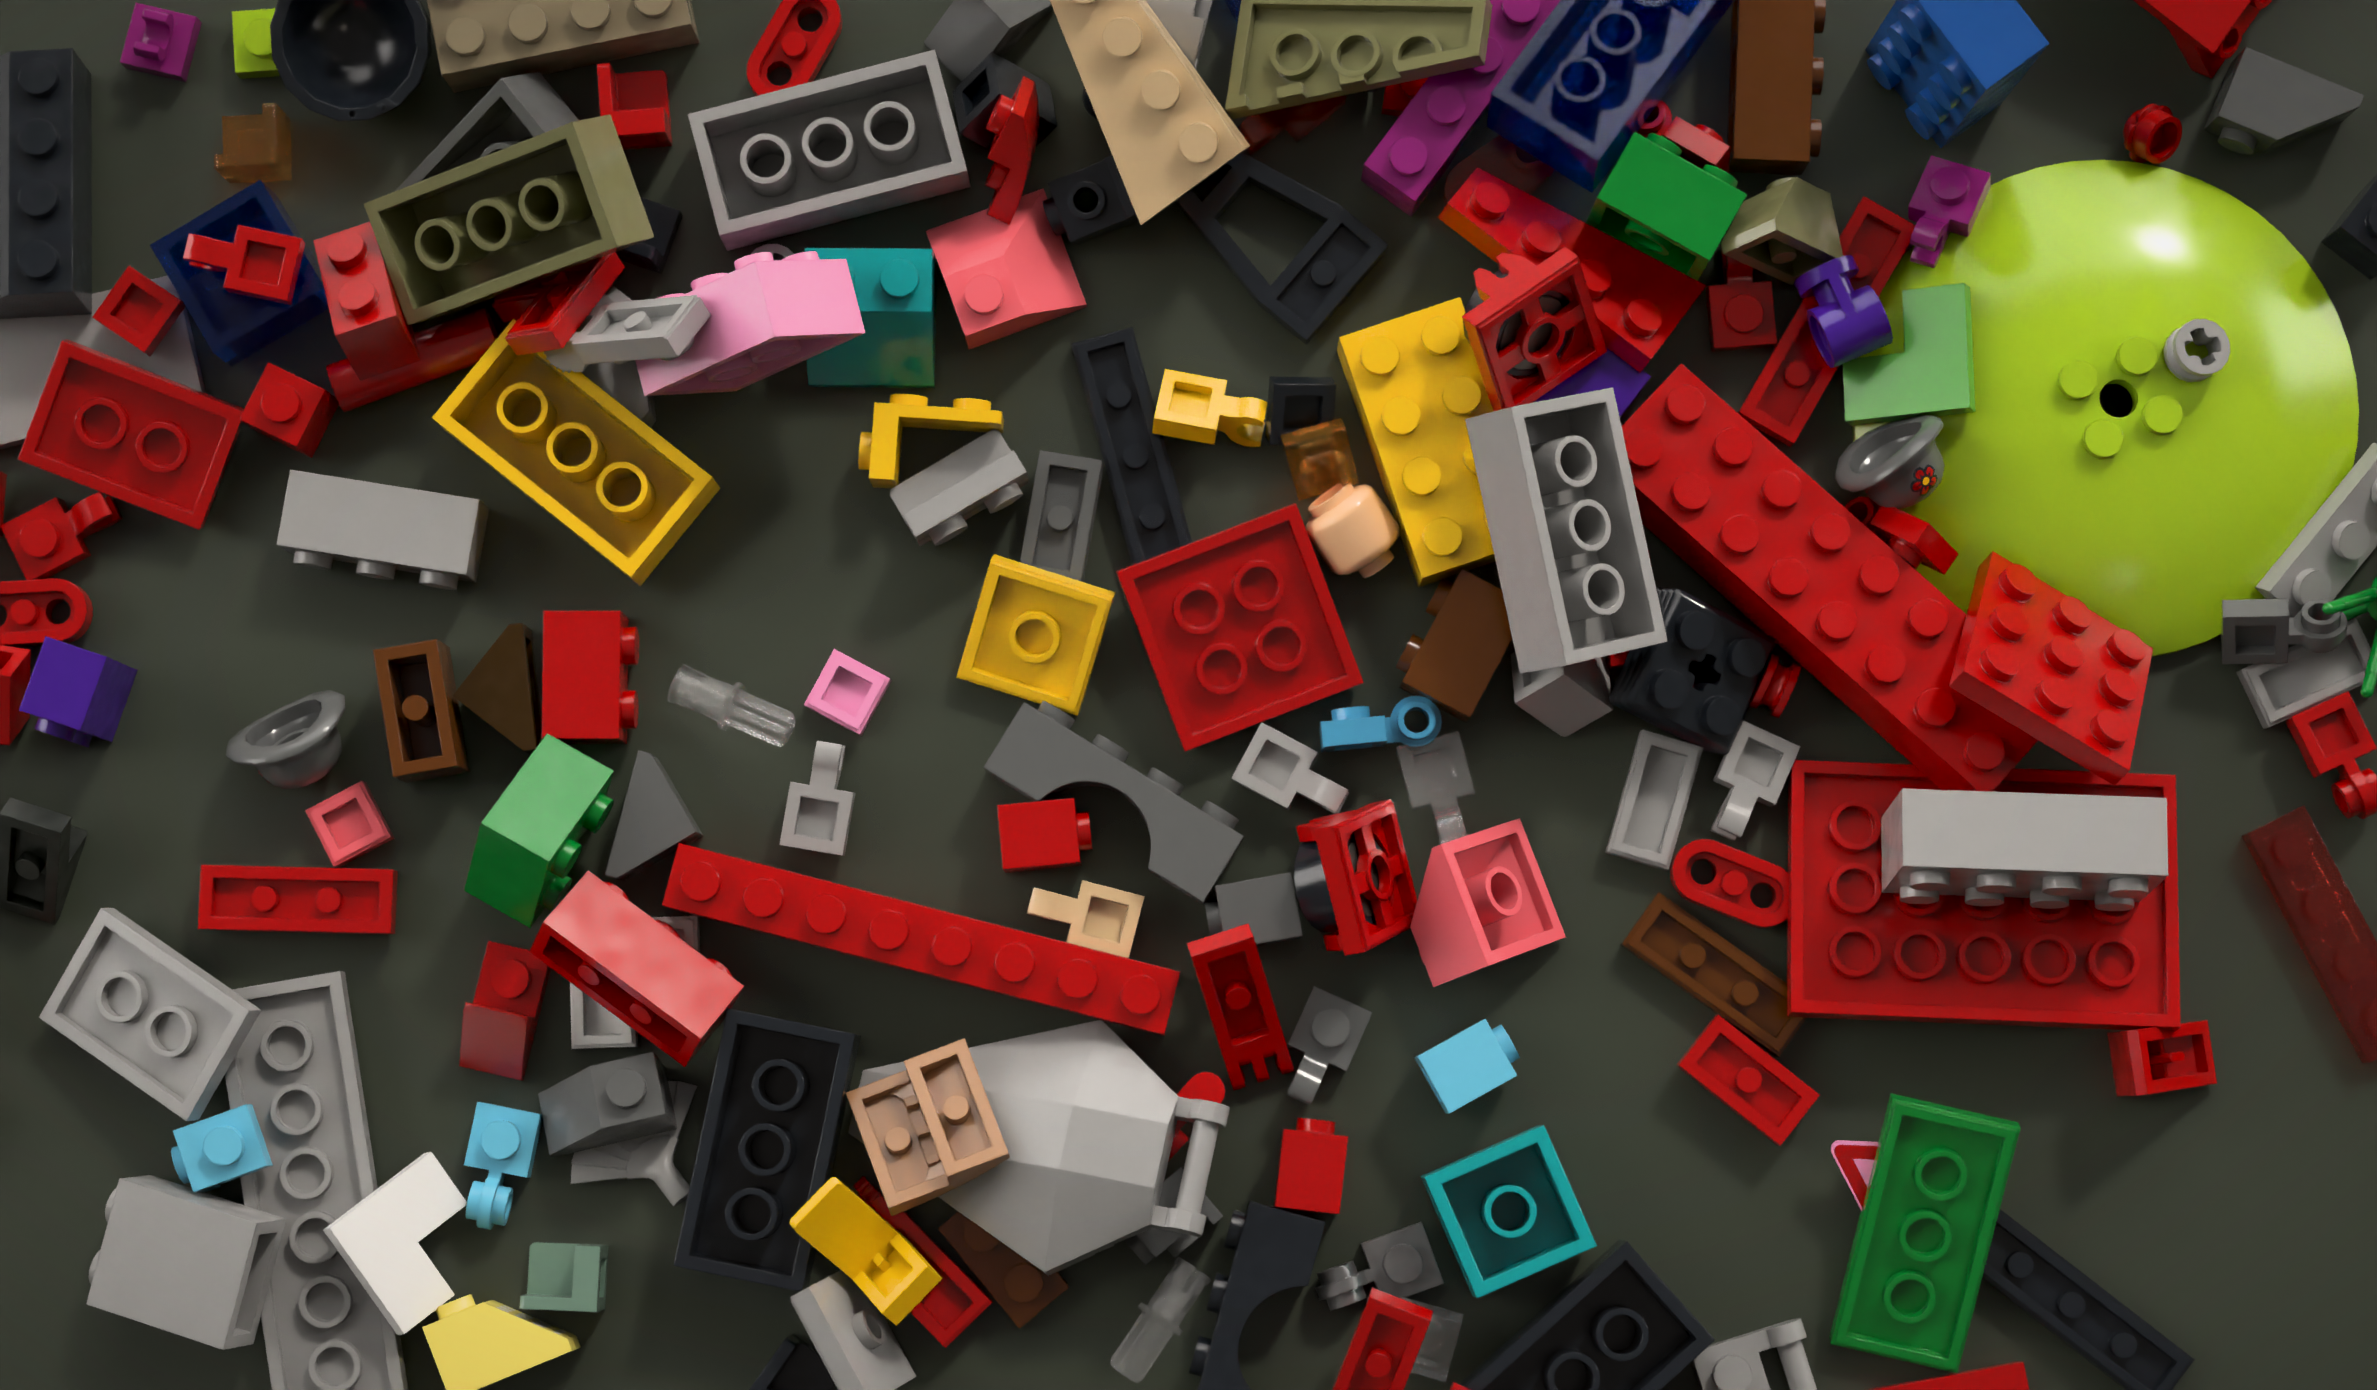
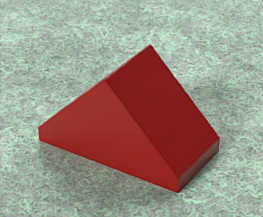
M2208 1020L2181 1023V1028L2177 1031L2151 1027L2107 1033L2117 1096H2139L2217 1084Z

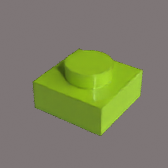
M276 8L232 11L235 73L240 79L280 76L272 59L270 24Z

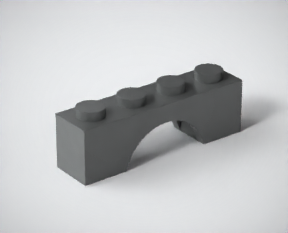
M1042 701L1038 709H1035L1024 702L983 767L986 773L1034 802L1049 800L1065 790L1082 786L1105 788L1123 796L1140 812L1147 825L1151 839L1149 872L1204 905V902L1243 841L1244 836L1234 830L1239 820L1210 801L1206 800L1203 807L1199 809L1179 797L1184 786L1156 768L1151 767L1147 776L1128 766L1125 764V761L1130 753L1104 736L1097 734L1091 743L1074 733L1070 728L1075 720L1050 703Z

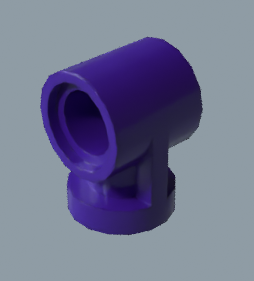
M1852 255L1842 256L1823 263L1804 273L1794 282L1801 298L1815 296L1819 306L1807 310V319L1815 344L1830 368L1856 359L1891 344L1893 341L1892 329L1887 314L1873 288L1866 285L1854 290L1849 279L1859 272V268Z

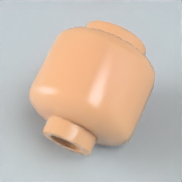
M1346 480L1324 492L1308 507V511L1312 515L1306 524L1309 539L1334 574L1348 575L1359 571L1363 578H1367L1383 569L1394 559L1390 548L1398 539L1400 528L1398 522L1372 486L1366 484L1353 486L1349 480Z

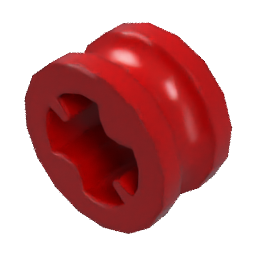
M1772 654L1750 707L1756 709L1759 705H1765L1769 707L1771 716L1779 718L1796 685L1801 666L1793 663L1790 667H1784L1779 663V656Z

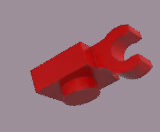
M238 225L234 243L196 234H188L183 259L190 261L189 265L195 268L214 272H227L223 287L228 292L291 305L306 243L302 238Z
M1721 247L1724 285H1712L1706 288L1711 352L1774 347L1777 344L1772 281L1753 282V268L1724 255Z
M97 492L79 501L70 511L63 499L55 497L0 525L26 580L47 579L90 557L91 554L83 539L119 522L123 518L112 496L104 497L102 492Z

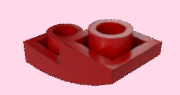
M1023 76L1012 99L1003 94L1000 95L986 126V130L995 133L988 159L994 161L985 182V186L994 190L987 215L1009 225L1018 208L1038 138L1039 103L1035 81Z

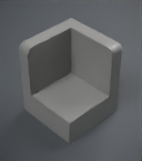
M1516 653L1511 654L1515 704L1560 736H1569L1613 710V704L1609 701L1611 694L1609 664L1604 657L1520 674Z

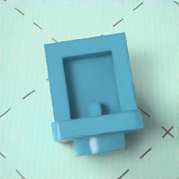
M245 1104L173 1130L178 1146L171 1149L172 1161L180 1180L184 1184L190 1182L193 1192L210 1191L219 1188L220 1184L273 1166L252 1104Z

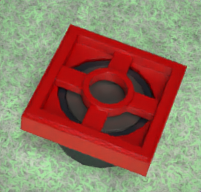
M1566 247L1537 266L1522 255L1501 253L1496 256L1500 269L1493 274L1491 271L1482 268L1473 272L1477 288L1469 299L1465 314L1462 316L1464 336L1473 349L1493 411L1533 403L1607 352L1579 257Z
M1391 799L1372 802L1357 810L1309 820V823L1296 826L1299 841L1303 842L1295 858L1294 881L1296 895L1302 912L1311 926L1323 933L1332 932L1323 935L1327 951L1343 950L1344 955L1364 953L1410 929L1417 904V896L1394 803Z

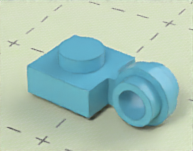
M477 1102L464 1165L489 1170L485 1182L473 1181L466 1205V1219L476 1220L478 1228L491 1230L494 1224L506 1225L513 1201V1188L503 1186L505 1174L531 1178L543 1121L542 1114Z

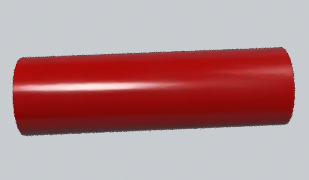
M486 307L414 333L421 361L361 381L357 377L348 358L326 365L332 389L341 409L347 412L475 365L498 338L495 326Z

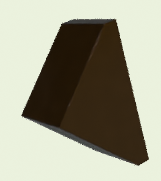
M514 623L507 626L453 696L530 755L542 741V717L532 630L523 623Z

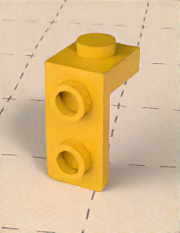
M892 394L890 395V403L874 402L872 432H861L859 470H869V480L874 488L892 489L899 484L903 427L989 432L996 429L1003 433L1004 418L1002 411L991 410V402L982 399L956 398L953 400V408L927 406L928 398L920 395Z
M836 1177L830 1178L790 1219L789 1224L796 1233L848 1275L877 1309L896 1326L942 1279L905 1236Z

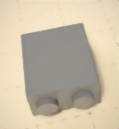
M152 1175L119 1178L118 1185L111 1193L106 1204L105 1219L108 1223L101 1250L97 1252L90 1265L88 1278L91 1288L86 1304L222 1350L254 1344L286 1219L205 1192H193L190 1187Z

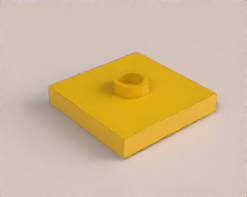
M994 554L990 560L956 678L1038 704L1046 701L1061 711L1078 716L1116 592Z

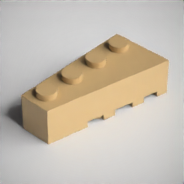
M1050 0L1140 225L1149 221L1250 147L1146 0Z

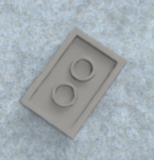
M101 908L39 1018L185 1121H194L200 1119L259 1016L261 1009L115 908Z

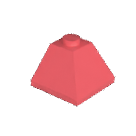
M1044 188L1021 196L1010 225L987 215V208L925 231L969 350L1087 307L1062 236L1055 235L1043 207V201L1047 199Z
M1520 818L1432 848L1410 928L1433 987L1566 937Z

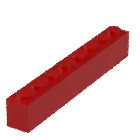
M678 843L662 906L679 912L1165 1036L1180 978V972L682 843Z

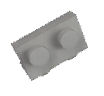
M993 429L890 490V497L919 546L921 547L931 540L935 546H938L967 529L968 525L965 520L987 508L990 514L1018 500L1023 495L1020 488L1028 484L1029 479L1027 471L1015 451H1011L1001 433Z

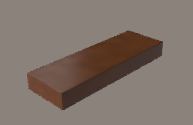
M1660 892L1656 893L1620 944L1717 1015L1719 1014L1732 1026L1775 1057H1780L1807 1019L1806 1017H1787V983Z

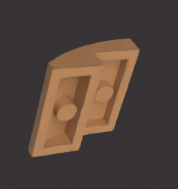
M965 1038L905 1060L906 1070L846 1092L891 1216L943 1195L977 1178L1010 1158Z

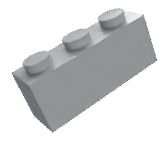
M290 470L276 545L288 553L294 554L293 564L303 567L331 570L333 560L357 564L356 574L394 580L396 570L420 574L419 584L440 589L457 590L458 580L477 582L489 508L481 500Z

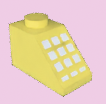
M472 1294L437 1307L435 1311L439 1320L422 1327L446 1390H478L581 1348L577 1336L495 1300L476 1305Z

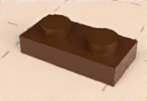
M959 1212L938 1228L1019 1329L1070 1287L1059 1272L1049 1276Z

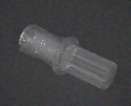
M683 664L682 668L680 667L668 693L669 702L687 709L689 708L717 721V727L721 730L726 731L731 726L778 747L786 744L796 722L795 716L791 711L745 692L744 684L736 682L732 686L705 675L686 664Z
M1180 1257L1175 1259V1264L1148 1304L1145 1305L1142 1302L1137 1308L1142 1313L1110 1359V1365L1133 1382L1138 1383L1143 1380L1173 1334L1181 1335L1183 1331L1178 1326L1205 1286L1211 1282L1207 1275L1201 1271L1198 1272L1195 1270L1196 1267Z

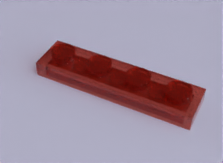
M2299 806L2245 833L2242 837L2362 1063H2370L2377 1059V942L2305 806Z

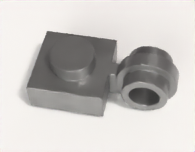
M1418 1222L1360 1243L1369 1268L1357 1272L1354 1261L1317 1273L1321 1286L1315 1289L1319 1300L1326 1299L1331 1311L1367 1298L1363 1285L1373 1281L1378 1290L1401 1299L1444 1284L1423 1223Z

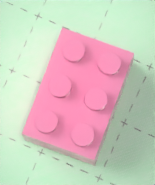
M816 251L797 253L782 260H774L771 252L755 253L737 259L734 262L736 270L731 273H716L693 280L691 282V292L658 297L668 298L697 295L698 298L702 299L711 316L694 336L692 347L678 358L668 361L661 360L660 358L635 360L644 396L737 391L864 334L865 329L847 260H819Z

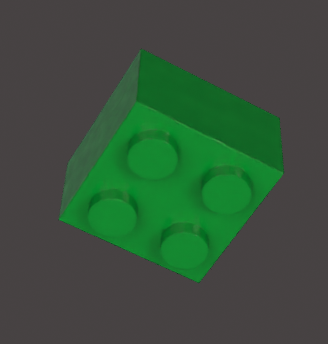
M1634 132L1596 198L1586 223L1698 281L1747 194L1736 188L1738 181L1726 171L1709 164L1704 165L1703 169L1681 158L1682 150L1672 141L1654 133H1649L1647 138Z

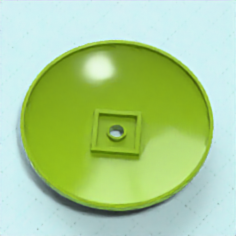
M2086 160L2038 167L2007 177L1991 185L1969 236L1966 237L1950 232L1935 268L1910 261L1911 254L1915 248L1914 245L1905 253L1879 295L1892 329L1893 341L1891 344L1860 357L1904 352L1902 290L1965 283L1970 287L1976 408V412L1937 416L1944 425L1939 435L1935 438V444L1942 455L1945 465L1941 483L1925 500L1911 507L1900 509L1929 523L1959 554L1945 575L1922 564L1918 566L1916 571L1967 615L1978 567L1994 551L2013 564L2026 567L2036 578L2064 595L2080 600L2089 610L2120 629H2126L2136 634L2142 642L2153 648L2152 657L2171 654L2193 647L2220 635L2222 632V600L2266 599L2255 587L2353 468L2358 443L2359 424L2357 379L2350 346L2338 313L2324 286L2305 258L2279 230L2258 212L2231 194L2198 178L2168 168L2139 162ZM2194 319L2213 321L2225 331L2229 339L2230 355L2228 362L2221 370L2200 382H2187L2177 378L2164 361L2163 349L2166 339L2173 331ZM2192 341L2185 346L2188 356H2199L2201 360L2208 356V349L2205 345L2198 346ZM2118 384L2128 390L2132 397V409L2128 416L2113 417L2103 410L2099 397L2105 385ZM1888 422L1852 426L1853 442L1868 431Z

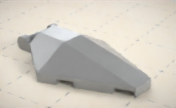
M1102 1020L969 1048L1010 1158L977 1178L938 1196V1198L1048 1276L1087 1259L1098 1252L1113 1247L1118 1242L1152 1228L1191 1236L1203 1235L1206 1216L1200 1213L1219 1128L1226 1127L1230 1107L1202 1099L1179 1097ZM904 1062L863 1070L859 1087L906 1070ZM852 1114L848 1133L864 1144L854 1114ZM1177 1120L1193 1123L1176 1206L1175 1208L1159 1206Z

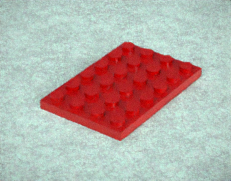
M1794 761L1788 775L1789 898L1787 1017L2112 1030L2160 1027L2177 1031L2181 1028L2176 775L2127 773L2114 786L2090 771L2016 768L2011 770L1993 792L2167 798L2168 876L2143 900L2134 902L2133 909L2104 911L2095 908L2094 900L2070 899L2069 906L2043 909L2031 907L2030 898L2004 897V903L2001 905L1972 906L1965 904V896L1939 895V901L1935 903L1909 904L1900 901V893H1882L1881 817L1902 788L1941 789L1913 764Z

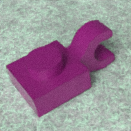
M1932 155L1930 156L1908 205V219L1917 222L1910 238V244L1915 246L1910 257L1911 262L1935 268L1950 232L1966 237L1969 236L1990 190L1991 173Z

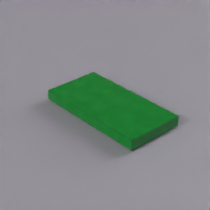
M1890 1094L1863 1208L1860 1213L1829 1336L1832 1345L1958 1373L2021 1129L2018 1122Z

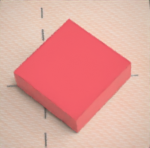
M360 781L305 810L333 867L336 868L395 839L367 783L364 781Z

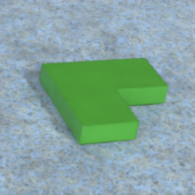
M1958 283L1902 290L1904 352L1860 357L1843 364L1845 422L1851 426L1891 422L1921 415L1937 417L1976 412L1971 292L1968 285Z

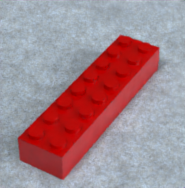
M1682 363L1622 425L1642 524L1764 633L1773 637L1782 649L1941 790L1993 792L2038 742L2031 735L1949 687L1966 614Z

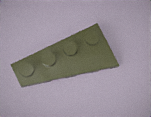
M1241 0L1225 111L1231 119H1237L1483 66L1486 59L1493 5L1490 0Z

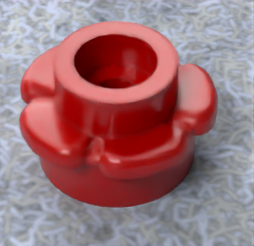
M2154 103L2148 104L2142 109L2135 111L2128 118L2124 126L2123 137L2126 150L2130 151L2129 157L2139 163L2149 161L2153 164H2160L2173 155L2181 141L2182 124L2178 118L2173 116L2169 107L2165 105L2158 106Z

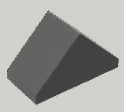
M954 0L928 35L924 45L930 51L935 49L937 59L962 82L991 52L1003 57L1049 14L1053 7L1050 0Z
M640 750L637 753L605 872L606 876L625 882L675 853L678 843L689 845L703 836L660 760L653 754Z

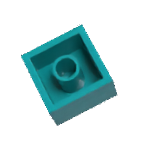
M1544 1125L1532 1127L1420 1176L1472 1296L1476 1298L1597 1246Z

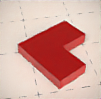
M616 252L501 294L494 299L495 302L492 306L503 322L512 321V319L517 320L505 338L517 356L564 348L625 268Z

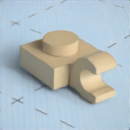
M1082 880L1077 899L1034 888L1027 914L1070 924L1066 939L1067 943L1129 958L1145 896Z

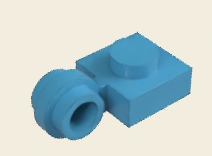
M1409 696L1402 699L1394 707L1391 717L1386 718L1385 715L1370 717L1369 706L1331 710L1332 721H1321L1319 725L1321 753L1384 747L1385 744L1402 743L1405 746L1414 748L1426 746L1437 737L1441 729L1442 718L1440 711L1435 703L1423 696ZM1410 711L1423 713L1427 719V728L1418 733L1408 730L1404 724V716Z

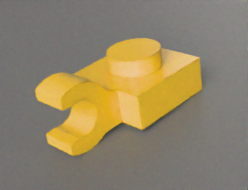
M1165 369L1155 410L1152 433L1215 445L1217 431L1219 430L1237 444L1247 447H1260L1268 402L1254 397L1239 398L1226 396L1227 380Z

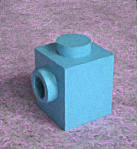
M1483 1019L1414 1058L1445 1114H1449L1516 1077L1517 1074L1511 1063L1520 1059V1056L1504 1027L1499 1025L1491 1029L1487 1020Z

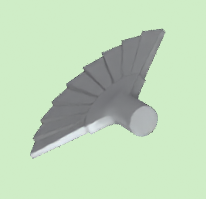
M668 1081L677 1129L575 1152L571 1162V1184L624 1178L628 1180L646 1178L656 1183L673 1207L687 1199L690 1185L675 1167L673 1159L679 1143L678 1137L697 1086L681 1081Z

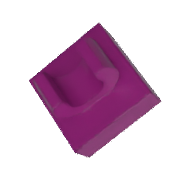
M135 2L120 63L126 69L186 82L202 22L196 16Z

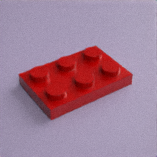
M65 339L61 341L17 460L200 530L205 525L243 425L240 417L244 408Z

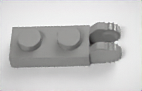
M697 295L604 303L602 306L593 308L563 349L544 351L543 354L546 355V360L550 361V365H554L556 369H560L562 372L567 371L568 373L571 370L573 372H583L589 364L614 362L615 364H624L632 360L658 358L668 361L678 358L692 347L694 336L711 314L702 299L698 298Z

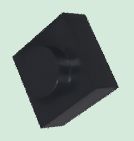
M1269 376L1265 438L1270 445H1332L1337 386L1332 377Z

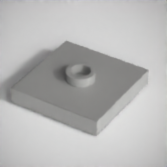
M842 1270L790 1297L796 1313L838 1390H895L916 1377L884 1315Z

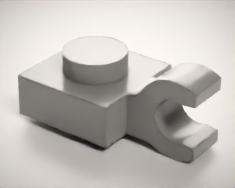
M1743 721L1727 755L1723 756L1713 779L1714 782L1730 790L1715 817L1710 831L1735 841L1736 837L1740 838L1756 801L1769 807L1776 805L1800 746Z
M1262 722L1231 778L1234 782L1287 810L1290 809L1297 794H1300L1311 802L1336 814L1340 812L1350 794L1348 789L1311 770L1319 755L1317 751Z
M823 741L816 742L810 784L790 782L779 845L845 856L856 794L854 792L837 790L846 746Z

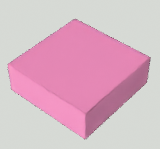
M834 649L804 705L862 736L892 680Z

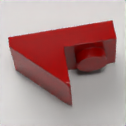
M488 941L473 1003L465 1002L463 1009L459 1066L516 1080H524L551 968L530 953V950Z

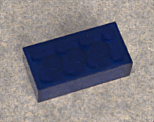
M1561 0L1491 92L1487 127L1593 193L1624 151L1633 133L1638 132L1729 9L1732 0Z

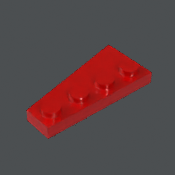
M1478 167L1437 217L1496 263V256L1501 253L1522 255L1536 266L1564 247L1575 253L1580 260L1605 346L1639 373L1653 358L1707 286Z

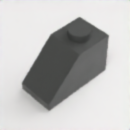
M2245 47L2229 66L2204 130L2219 136L2218 143L2231 151L2251 155L2254 151L2263 154L2344 121L2360 107L2364 95Z
M654 1052L589 1066L538 1094L549 1155L552 1158L677 1129L666 1067Z

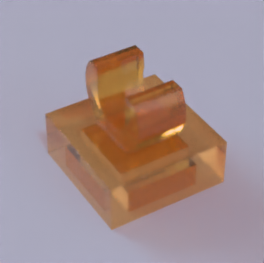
M1342 418L1280 435L1298 501L1321 495L1339 483L1343 487L1347 484H1359L1347 431Z

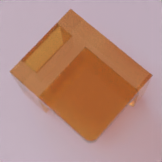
M263 103L262 114L222 116L223 154L214 155V169L228 183L292 180L290 118L277 103Z

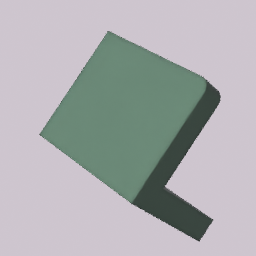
M552 1242L532 1243L529 1248L527 1294L520 1296L519 1309L599 1312L605 1310L609 1245Z

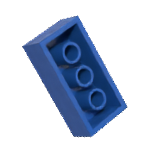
M1896 0L1865 51L1870 56L1867 59V64L1876 80L1887 90L1894 87L1908 105L1905 113L1916 132L1926 140L1932 137L1938 146L1943 148L2000 106L2046 49L2049 42L2016 0Z

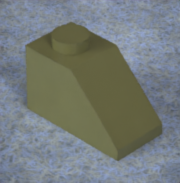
M1787 177L1773 181L1766 187L1765 192L1743 201L1721 241L1724 255L1790 285H1793L1797 278L1809 270L1843 256L1830 193L1798 177Z

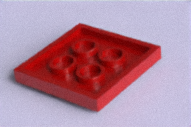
M1296 503L1116 571L1184 751L1364 683Z
M1992 551L1977 570L1949 687L2115 786L2130 771L2153 648L2142 642L2133 632L2120 629L2092 612L2080 600L2066 596L2036 578L2026 567L2013 564Z

